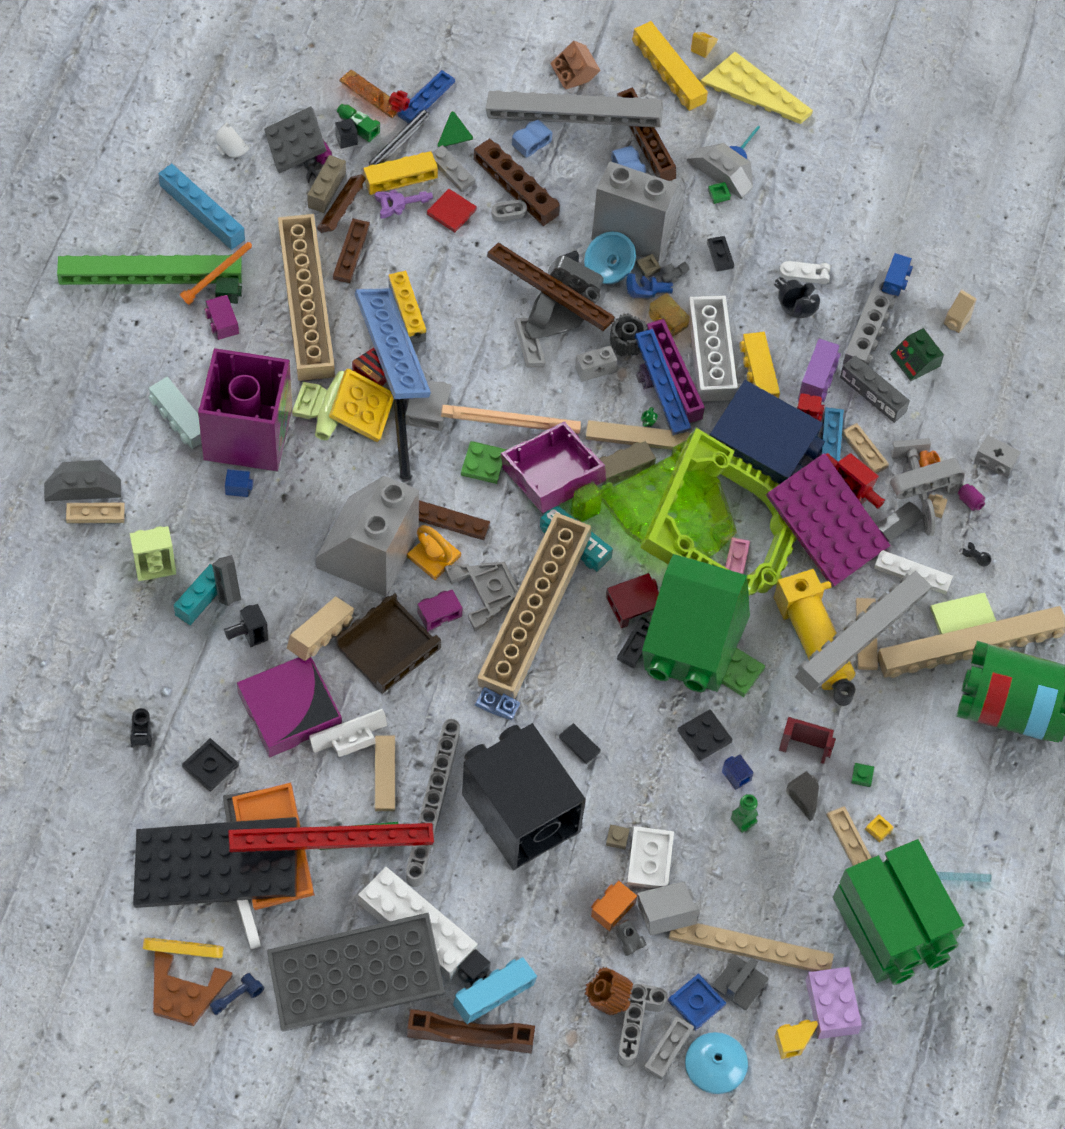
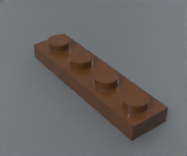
M362 174L349 178L318 225L317 229L321 233L331 232L336 229L338 221L346 213L345 210L353 203L355 195L363 187L366 178Z
M352 218L333 273V280L351 283L370 228V222Z
M419 500L420 522L485 540L490 527V521Z

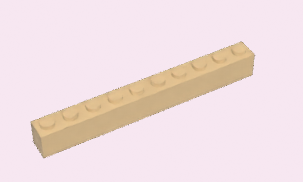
M1061 606L882 648L878 652V663L884 678L890 676L895 678L903 673H915L923 668L932 669L944 663L948 665L961 659L969 660L972 658L976 641L1009 649L1015 646L1023 647L1035 641L1040 643L1052 637L1060 638L1065 634V616Z

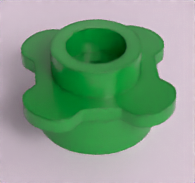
M653 407L643 412L641 416L643 427L647 425L651 427L657 421L658 414L653 411Z

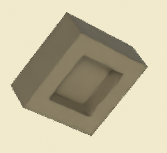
M653 254L636 261L638 269L645 277L660 272L661 267Z
M610 824L606 846L625 850L630 829Z

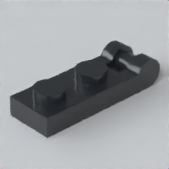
M640 618L617 656L618 661L632 668H635L642 656V649L647 632L642 629L648 630L650 625L646 618Z

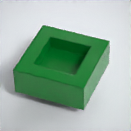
M725 182L708 186V192L714 204L731 199V194Z
M855 763L851 784L871 787L874 766Z

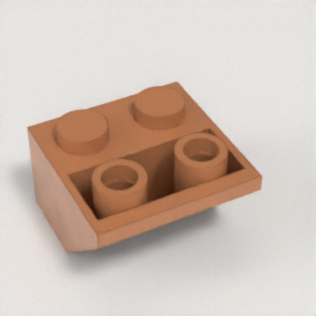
M574 40L550 63L564 89L588 83L601 71L587 46Z

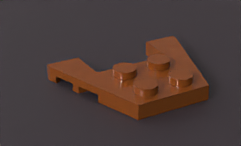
M155 951L154 1015L194 1026L209 1008L213 999L220 994L225 984L231 980L233 973L215 967L208 986L199 985L169 976L168 973L174 956L165 952Z

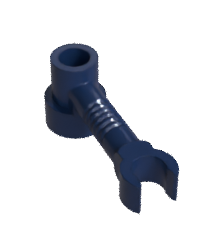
M247 973L240 980L242 985L225 997L215 1000L210 1004L211 1010L215 1015H218L229 1003L246 992L251 998H255L264 991L265 987L251 973Z

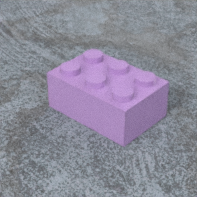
M849 967L808 972L806 986L813 1019L818 1022L816 1029L817 1038L824 1039L858 1034L862 1024Z

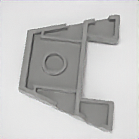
M505 562L480 563V565L475 566L464 564L461 567L449 565L444 567V571L451 584L470 578L484 605V608L468 613V619L474 631L480 629L514 601L519 590Z

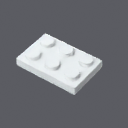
M634 826L627 885L653 889L668 886L674 831Z

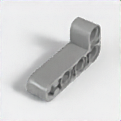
M950 458L898 474L890 480V484L898 499H906L941 487H945L949 494H955L964 484L965 473L958 460Z
M644 984L633 985L632 994L639 993L642 995V998L636 999L631 994V998L628 999L630 1006L625 1011L618 1051V1062L622 1066L630 1067L636 1061L644 1011L660 1012L665 1008L668 994L663 988ZM660 997L663 1001L657 1003L653 998ZM635 1012L639 1017L631 1018L629 1014ZM633 1032L636 1037L629 1038L626 1036V1033ZM627 1047H631L630 1057H626Z

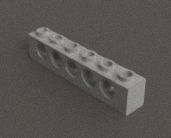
M880 270L845 353L843 364L856 355L865 364L870 365L873 357L870 353L877 348L879 342L876 340L877 336L881 337L884 330L882 324L883 322L887 323L890 315L888 309L893 308L896 300L893 298L894 295L882 291L887 272Z

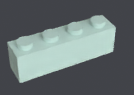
M166 377L150 386V395L148 396L150 402L154 406L157 405L164 419L167 418L170 421L171 428L174 431H178L185 445L188 444L192 449L202 444L198 413L172 381Z

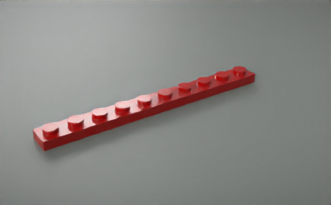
M432 823L239 829L228 831L229 852L433 845L434 843Z

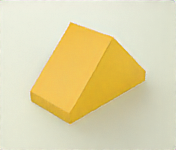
M694 32L691 52L706 58L718 39L705 32Z

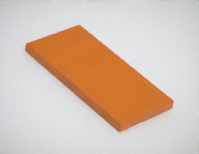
M291 782L232 797L237 821L296 817L298 820L297 828L301 827ZM297 850L296 896L252 899L254 910L315 895L306 850Z

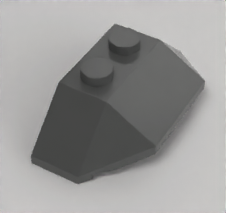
M101 460L62 462L44 483L45 501L121 498V479Z

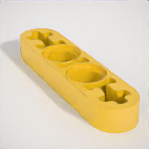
M148 937L143 939V949L212 958L223 957L224 947L220 945Z

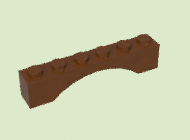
M410 1009L407 1028L408 1038L532 1054L535 1025L520 1023L466 1024L464 1021L450 1019L433 1012Z

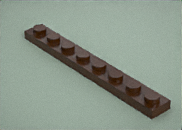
M498 242L487 252L489 259L598 329L604 331L614 322L615 316Z

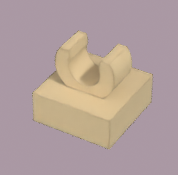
M929 494L928 499L932 501L935 517L942 518L948 499L942 498L943 496L939 494Z

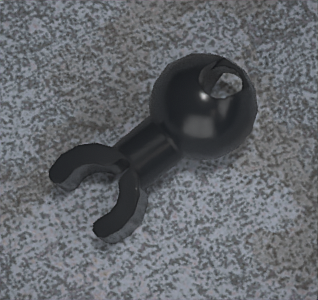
M315 157L303 162L304 166L308 169L306 175L308 183H310L312 174L316 178L318 176V173L315 172V167L317 166Z
M971 542L968 543V548L971 550L963 548L962 554L966 557L973 556L980 566H988L992 561L989 553H980Z

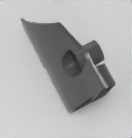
M566 256L557 257L549 267V275L596 304L600 299V290L604 281L602 275ZM541 292L533 304L525 331L530 339L548 337L578 328L584 319Z

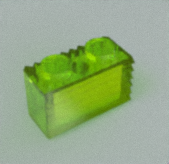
M594 482L588 483L584 487L581 486V489L578 488L574 492L571 513L580 522H584L601 513L603 495Z

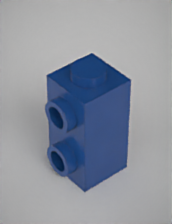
M894 253L883 284V292L899 296L901 290L905 291L908 280L905 278L906 276L910 277L913 266L910 265L912 258Z

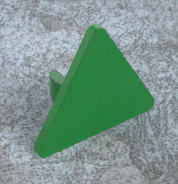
M454 111L450 112L437 144L438 147L442 145L446 147L473 140L472 134Z

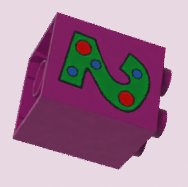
M214 348L198 411L203 460L278 472L292 413L290 360Z

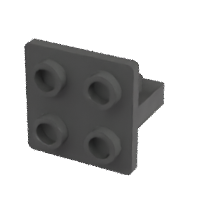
M734 956L713 984V989L743 1010H747L768 982V977L756 970L758 961L752 957L748 962H745L738 956Z

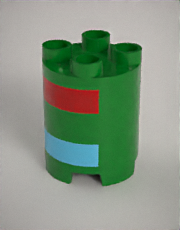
M976 641L971 664L979 665V667L971 666V669L966 671L961 691L969 693L971 696L962 694L956 717L1047 742H1062L1065 736V664Z

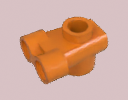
M925 450L919 453L920 459L918 461L920 468L941 462L938 453L934 450L931 452Z

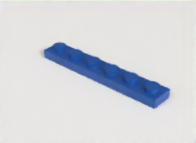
M650 329L636 333L635 339L672 435L690 431V423L654 330Z

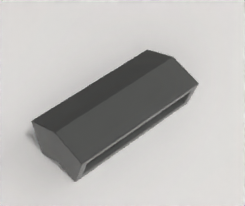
M909 501L878 523L877 527L887 541L890 542L922 519L924 515L916 505Z
M233 556L221 557L212 564L219 602L229 606L233 602L241 600Z

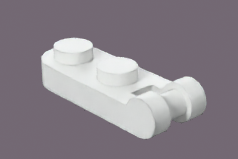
M786 261L781 264L779 270L780 276L786 280L827 284L830 280L828 275L830 265L827 263L819 265Z

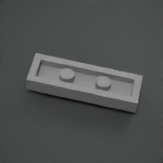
M443 145L432 151L437 167L460 192L475 184L474 177Z
M516 318L514 325L526 367H544L546 362L539 338L530 339L525 331L529 318Z
M676 1016L644 1066V1069L662 1080L694 1030V1026Z

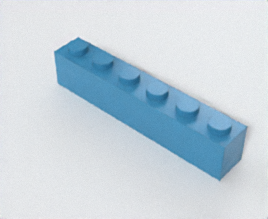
M171 163L158 173L160 187L228 248L233 250L245 241L244 227Z

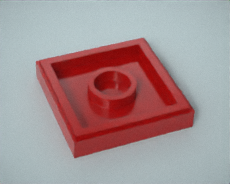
M448 188L427 210V215L455 233L476 212L477 206Z

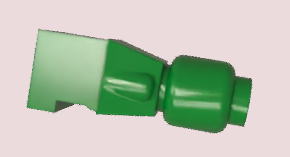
M341 104L337 108V113L342 120L353 119L357 135L367 142H371L380 133V122L376 119L373 121L367 114L357 112L356 109L348 104Z
M746 794L740 799L739 807L733 810L731 820L742 833L758 822L756 819L758 816L756 810L758 801L751 794Z

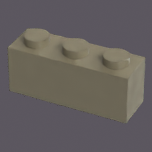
M331 155L328 156L307 194L308 208L325 213L346 175L345 160Z
M637 442L629 448L617 450L612 455L600 457L599 459L605 465L606 481L602 485L604 488H607L655 468L656 457L647 442Z

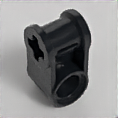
M138 708L132 713L131 748L139 745L152 747L150 714L144 708ZM139 718L146 719L144 722L137 721Z

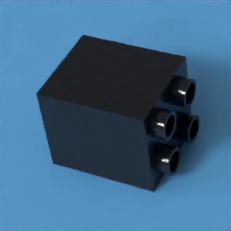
M533 723L522 729L519 725H513L500 734V741L489 748H486L484 744H479L470 749L464 756L462 796L513 871L580 833L586 802L579 788Z

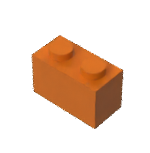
M620 881L615 885L611 884L604 892L605 896L602 899L598 898L591 906V917L609 932L636 904L637 895Z

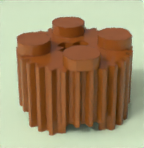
M607 967L599 968L598 975L596 974L593 982L589 981L586 984L587 988H585V995L590 1000V1005L607 1015H614L621 1011L625 1012L630 1006L628 999L631 998L630 995L632 994V981Z

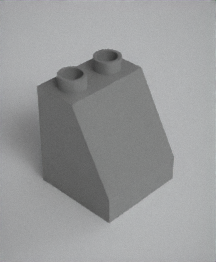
M609 161L596 191L591 240L606 232H620L632 241L636 255L646 257L653 254L659 263L683 209L684 194L676 183Z
M382 476L349 496L316 556L317 569L387 596L407 558V553L411 551L417 539V529L419 527V490L389 477Z

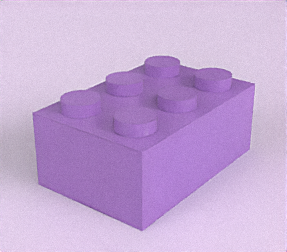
M818 339L802 380L798 401L800 394L804 393L809 394L811 397L813 395L822 398V402H825L828 388H830L833 375L838 368L841 353L838 352L840 345Z

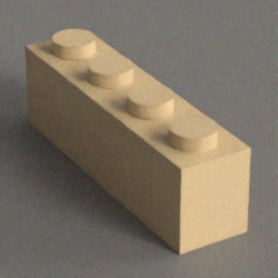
M335 596L290 635L286 649L304 661L310 656H315L322 646L325 647L330 642L332 637H337L345 626L348 627L352 623L354 608Z

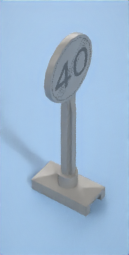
M930 438L893 441L894 449L891 450L892 458L907 457L912 470L920 468L918 461L919 453L925 450L930 451ZM927 492L919 494L922 502V514L924 515L922 518L926 535L933 536L935 533V512L932 501L927 499Z

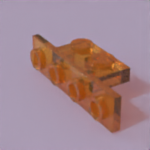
M349 70L339 79V82L390 118L397 115V112L391 110L392 105L388 103L390 96L355 71Z

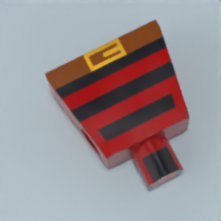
M374 347L352 361V371L382 387L387 382Z

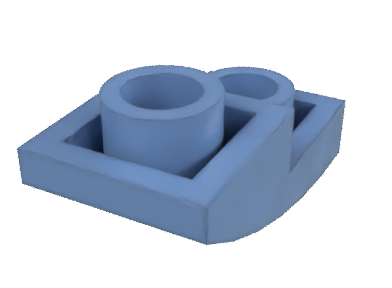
M486 687L482 689L475 703V706L487 712L510 720L513 719L520 705L519 701L503 693L501 696Z

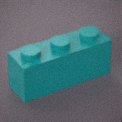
M212 564L205 568L174 604L175 616L190 626L218 595Z

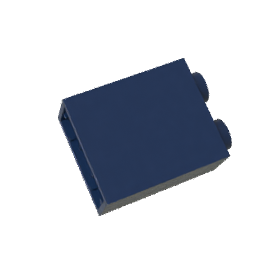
M747 380L743 381L709 435L734 450V457L743 459L744 463L751 464L752 468L756 470H761L762 474L765 476L769 475L771 480L779 485L805 467L801 463L806 456L815 460L825 443L823 439L817 437L823 425L822 422Z

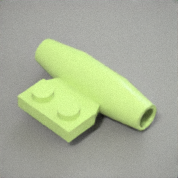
M339 371L327 390L321 385L303 382L292 410V415L305 419L318 417L315 436L321 440H329L339 423L331 419L329 415L344 371Z

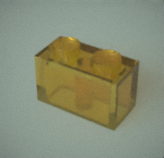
M668 293L650 303V318L653 321L664 319L672 337L688 328L690 316Z

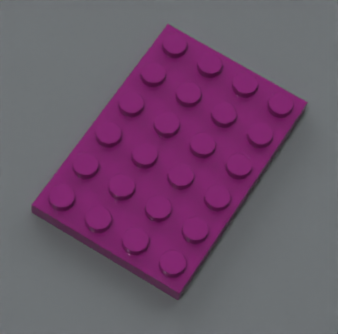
M825 453L765 494L822 575L831 583L832 588L880 554L882 550L891 546Z

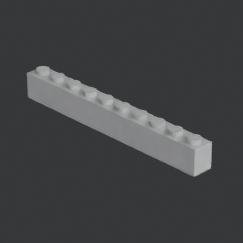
M500 90L489 91L486 103L487 116L491 119L529 121L539 119L540 121L642 127H661L664 110L662 100L656 98L560 95L535 92L521 93L517 91L502 92Z
M914 571L911 575L907 573L899 581V585L895 583L889 589V594L883 593L877 600L879 601L877 604L873 602L866 609V613L862 611L855 618L856 622H849L844 628L845 631H839L832 638V642L828 640L821 647L822 651L816 650L809 657V662L805 660L797 668L799 672L795 678L811 694L927 594L932 586L917 571Z

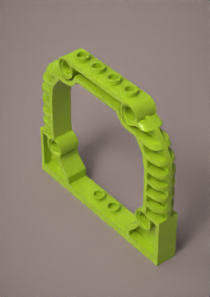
M696 428L685 442L640 548L668 565L673 554L727 569L696 550L693 540L687 535H682L676 526L674 518L667 515L671 504L673 505L678 498L677 490L679 491L684 484L682 479L686 470H705L712 477H717L721 474L755 494L766 504L772 513L770 530L774 537L764 563L760 564L750 575H747L749 595L757 592L766 593L774 585H777L779 579H782L781 572L788 564L786 559L792 553V544L797 539L765 495L779 484L772 481L769 475L765 476L762 474L761 470H756L752 468L751 464L744 463L743 459L734 457V450Z

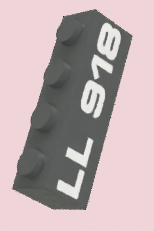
M856 355L843 365L840 378L895 423L907 412L910 400Z

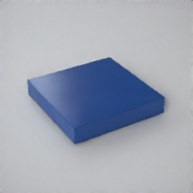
M699 973L668 998V1002L686 1022L694 1026L695 1031L726 1006V1002Z

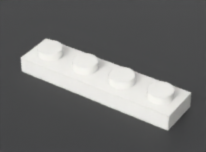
M884 550L880 552L874 567L876 570L901 579L907 573L911 575L914 571H917L932 586L931 590L945 595L953 578L952 575Z

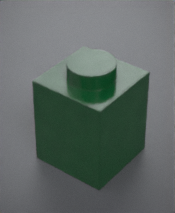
M217 277L215 297L227 295L230 303L238 304V298L242 297V286H239V278Z

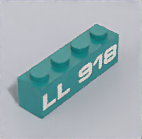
M556 506L548 510L540 518V528L545 534L555 512L574 520L576 519L561 507ZM591 531V537L580 559L589 569L598 572L612 558L613 548Z

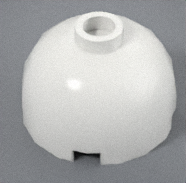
M228 122L217 131L216 142L218 146L216 148L222 155L227 154L229 157L236 158L242 156L250 149Z

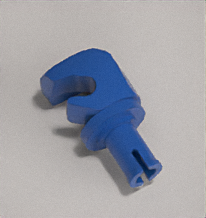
M628 274L626 279L627 293L632 298L650 299L654 298L656 293L672 294L673 288H671L673 287L672 282H657L655 277H650L649 280L645 276L641 277L642 287H639L635 274Z

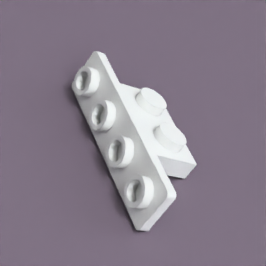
M383 709L310 735L309 738L313 752L316 753L333 746L338 757L376 744L372 731L387 726L385 712Z

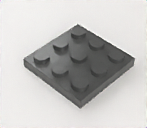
M311 106L264 128L273 160L279 173L327 151L314 109Z

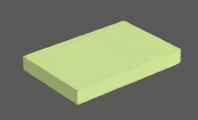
M985 593L934 604L930 607L940 634L996 621Z

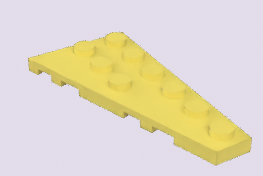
M736 52L732 53L700 81L705 87L706 85L715 88V91L726 92L731 97L753 106L759 105L768 112H777L781 114V117L802 124L813 112L811 108Z

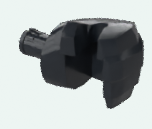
M783 277L775 280L774 286L779 289L778 299L780 305L790 316L807 318L819 309L820 297L818 294L811 295L815 290L812 283L802 285L797 280L786 281Z

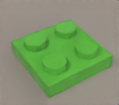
M470 441L462 466L461 476L497 484L502 470L501 453L507 449Z
M736 648L722 684L745 697L766 666Z

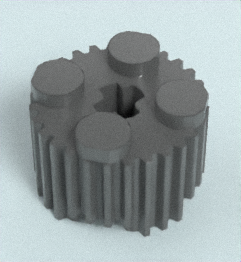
M625 313L623 315L620 314V317L612 323L610 331V345L616 350V354L620 356L628 354L630 356V354L640 353L635 334L647 331V324H645V321H640V318L637 319L636 316L633 317L629 313L627 315Z

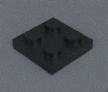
M711 709L678 727L677 730L699 761L729 745L733 740Z

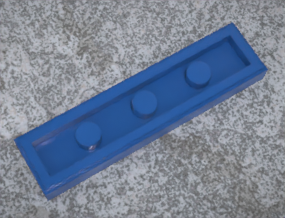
M441 70L410 99L407 110L398 112L397 116L410 123L422 110H427L455 83V78Z

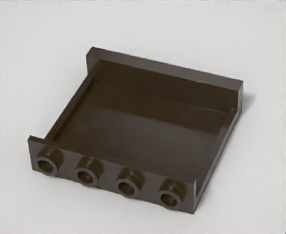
M394 593L391 596L385 597L376 608H371L363 618L355 620L350 628L342 630L336 638V647L383 694L441 649V639L437 635L432 636L397 601V594Z

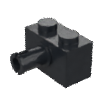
M258 604L244 607L240 610V623L224 628L228 641L244 634L250 648L269 641L267 621Z

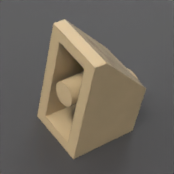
M961 290L946 315L944 325L960 333L971 319L977 299Z

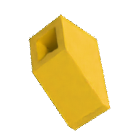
M804 1020L799 1022L798 1025L793 1026L785 1024L776 1030L775 1040L781 1059L799 1056L803 1053L817 1029V1021Z

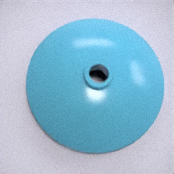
M611 231L597 236L588 246L584 258L585 267L602 275L604 278L603 284L617 283L631 272L635 264L636 251L634 244L626 235L620 232Z
M713 1032L704 1034L692 1042L686 1053L685 1068L688 1077L699 1089L712 1094H723L734 1090L742 1083L747 1073L748 1059L744 1048L736 1039L727 1034ZM720 1056L722 1060L717 1061L714 1057Z

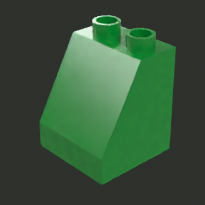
M673 554L664 574L642 649L644 668L649 676L659 681H668L669 678L682 681L688 689L699 693L705 692L706 689L718 692L750 617L747 575Z

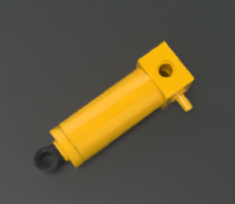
M814 569L779 579L773 597L783 620L790 618L809 661V657L816 650L822 651L821 647L828 640L832 642V638L837 634L822 602L824 590L830 589L831 583L829 581L820 583ZM849 661L821 685L823 690H834V701L840 706L849 705L855 694V685L850 682L856 675L851 662ZM841 691L847 692L848 695H843Z

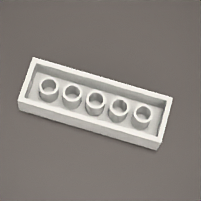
M726 296L689 297L688 318L697 392L702 401L732 400L738 387Z
M387 867L358 894V904L380 923L429 912L441 973L449 982L458 973L459 965L478 947V944Z

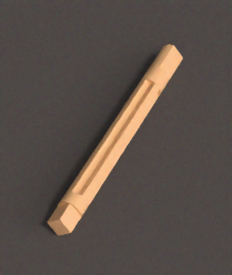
M442 405L441 417L542 430H548L565 421L576 434L580 433L581 421L451 405Z

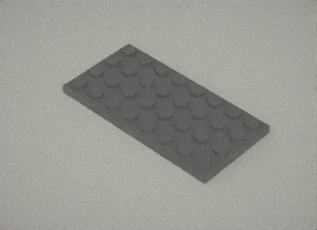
M429 912L267 950L282 1032L446 994Z

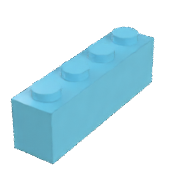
M524 957L517 961L513 959L505 968L494 970L488 978L484 980L481 978L474 982L469 989L463 988L455 995L453 1006L465 1023L469 1024L534 986L537 975Z

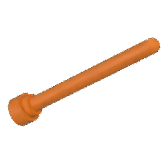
M246 242L191 290H184L179 295L188 305L193 303L196 298L195 295L251 249L252 244Z

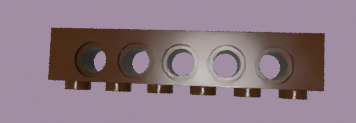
M633 87L617 93V97H638ZM629 126L655 176L667 181L676 179V165L655 127Z
M489 138L474 148L473 160L515 200L525 202L527 211L542 226H545L559 216L560 203L558 200L552 198L547 190L536 182L533 176H529L521 165H518L508 153L506 154L501 149L498 143Z

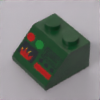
M924 328L908 335L890 353L910 382L941 367L944 357L943 352Z

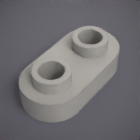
M521 200L496 203L492 207L491 215L494 220L500 222L520 219L526 215L527 205Z

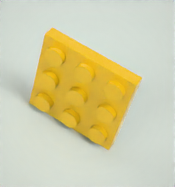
M347 368L344 371L329 417L378 442L381 439L394 398L390 390Z

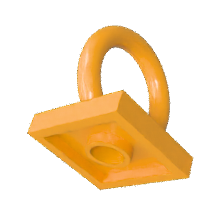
M427 525L418 527L417 537L420 542L407 553V558L434 580L445 572V566L452 565L461 557V552L445 540L435 529Z

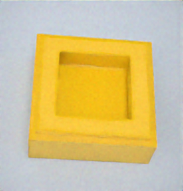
M878 814L865 827V830L880 843L894 827Z

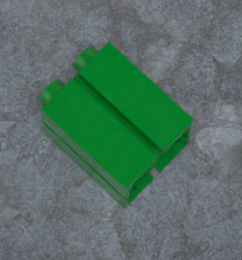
M919 839L885 852L887 859L882 862L878 855L846 868L840 879V884H838L832 897L876 983L889 978L893 985H898L915 975L912 968L926 963L929 970L944 965L951 959L949 952L959 946L956 938H958L965 926Z

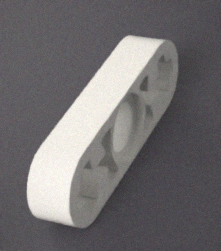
M237 900V906L250 950L261 947L248 900Z

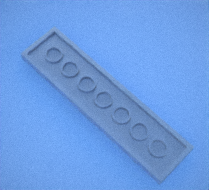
M356 289L355 298L393 398H428L431 391L391 289Z

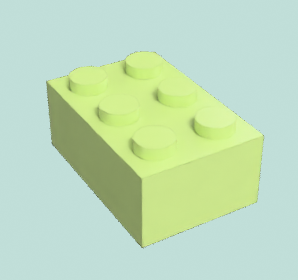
M159 526L151 530H138L130 533L138 581L176 574L173 546L168 526Z

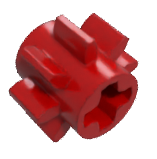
M398 90L397 93L393 92L388 101L392 105L391 110L397 113L402 110L406 111L410 104V99L407 98L408 93L402 90Z

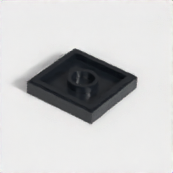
M211 738L182 763V767L210 792L239 766V763Z

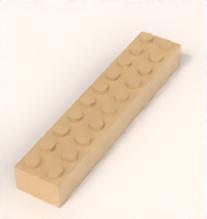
M314 214L278 217L298 381L334 378V359Z
M555 512L477 677L479 687H486L499 695L504 693L513 699L516 698L591 537L590 525Z

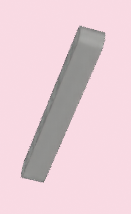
M448 719L443 723L418 823H432L434 838L460 738V724L455 719ZM453 729L455 732L449 733L447 730ZM443 747H450L451 749H450V750H444V749H442V748H443ZM444 764V765H446L447 767H446V768H440V767H438V765ZM435 782H441L442 785H441V786H436V785H434V783H435ZM430 800H437L438 803H436V804H431L429 801H430ZM425 818H432L433 821H432V822H426L424 819H425ZM433 845L412 846L406 868V881L410 886L418 887L423 884ZM417 854H423L425 857L418 859L415 856ZM413 872H417L420 875L418 877H413L410 874Z

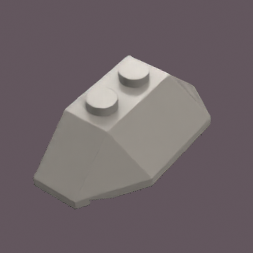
M724 143L698 148L687 158L688 162L716 182H725L728 190L740 199L753 188L751 162Z

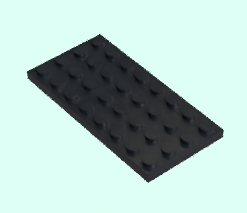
M297 818L136 829L133 906L135 908L295 897L297 890V850L229 852L228 831L239 829L297 828Z

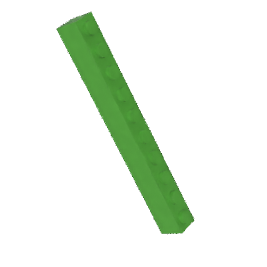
M231 255L58 256L57 277L59 285L198 284ZM242 256L218 277L239 278V284H242ZM217 277L209 284H216Z

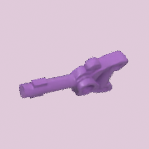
M391 190L390 193L376 192L374 195L375 199L382 206L380 211L381 219L387 218L394 213L401 215L402 210L405 209V204L420 201L421 203H426L433 199L432 192L427 193L426 191L419 192V195L404 197L397 190ZM387 200L393 203L392 207H389Z

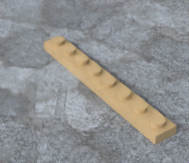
M699 923L671 930L669 935L670 940L749 958L752 957L811 972L831 969L834 955L833 953Z

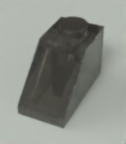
M806 771L788 783L786 792L809 821H812L816 813L819 784L817 779Z

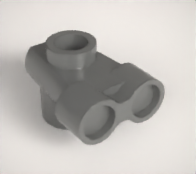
M683 262L674 268L673 264L670 263L659 270L662 274L660 278L662 282H672L674 284L679 280V276L686 274L690 270L686 262Z
M629 919L616 925V935L623 943L621 948L625 956L647 945L643 936H639ZM629 928L630 932H629V935L627 936V935H626V930Z

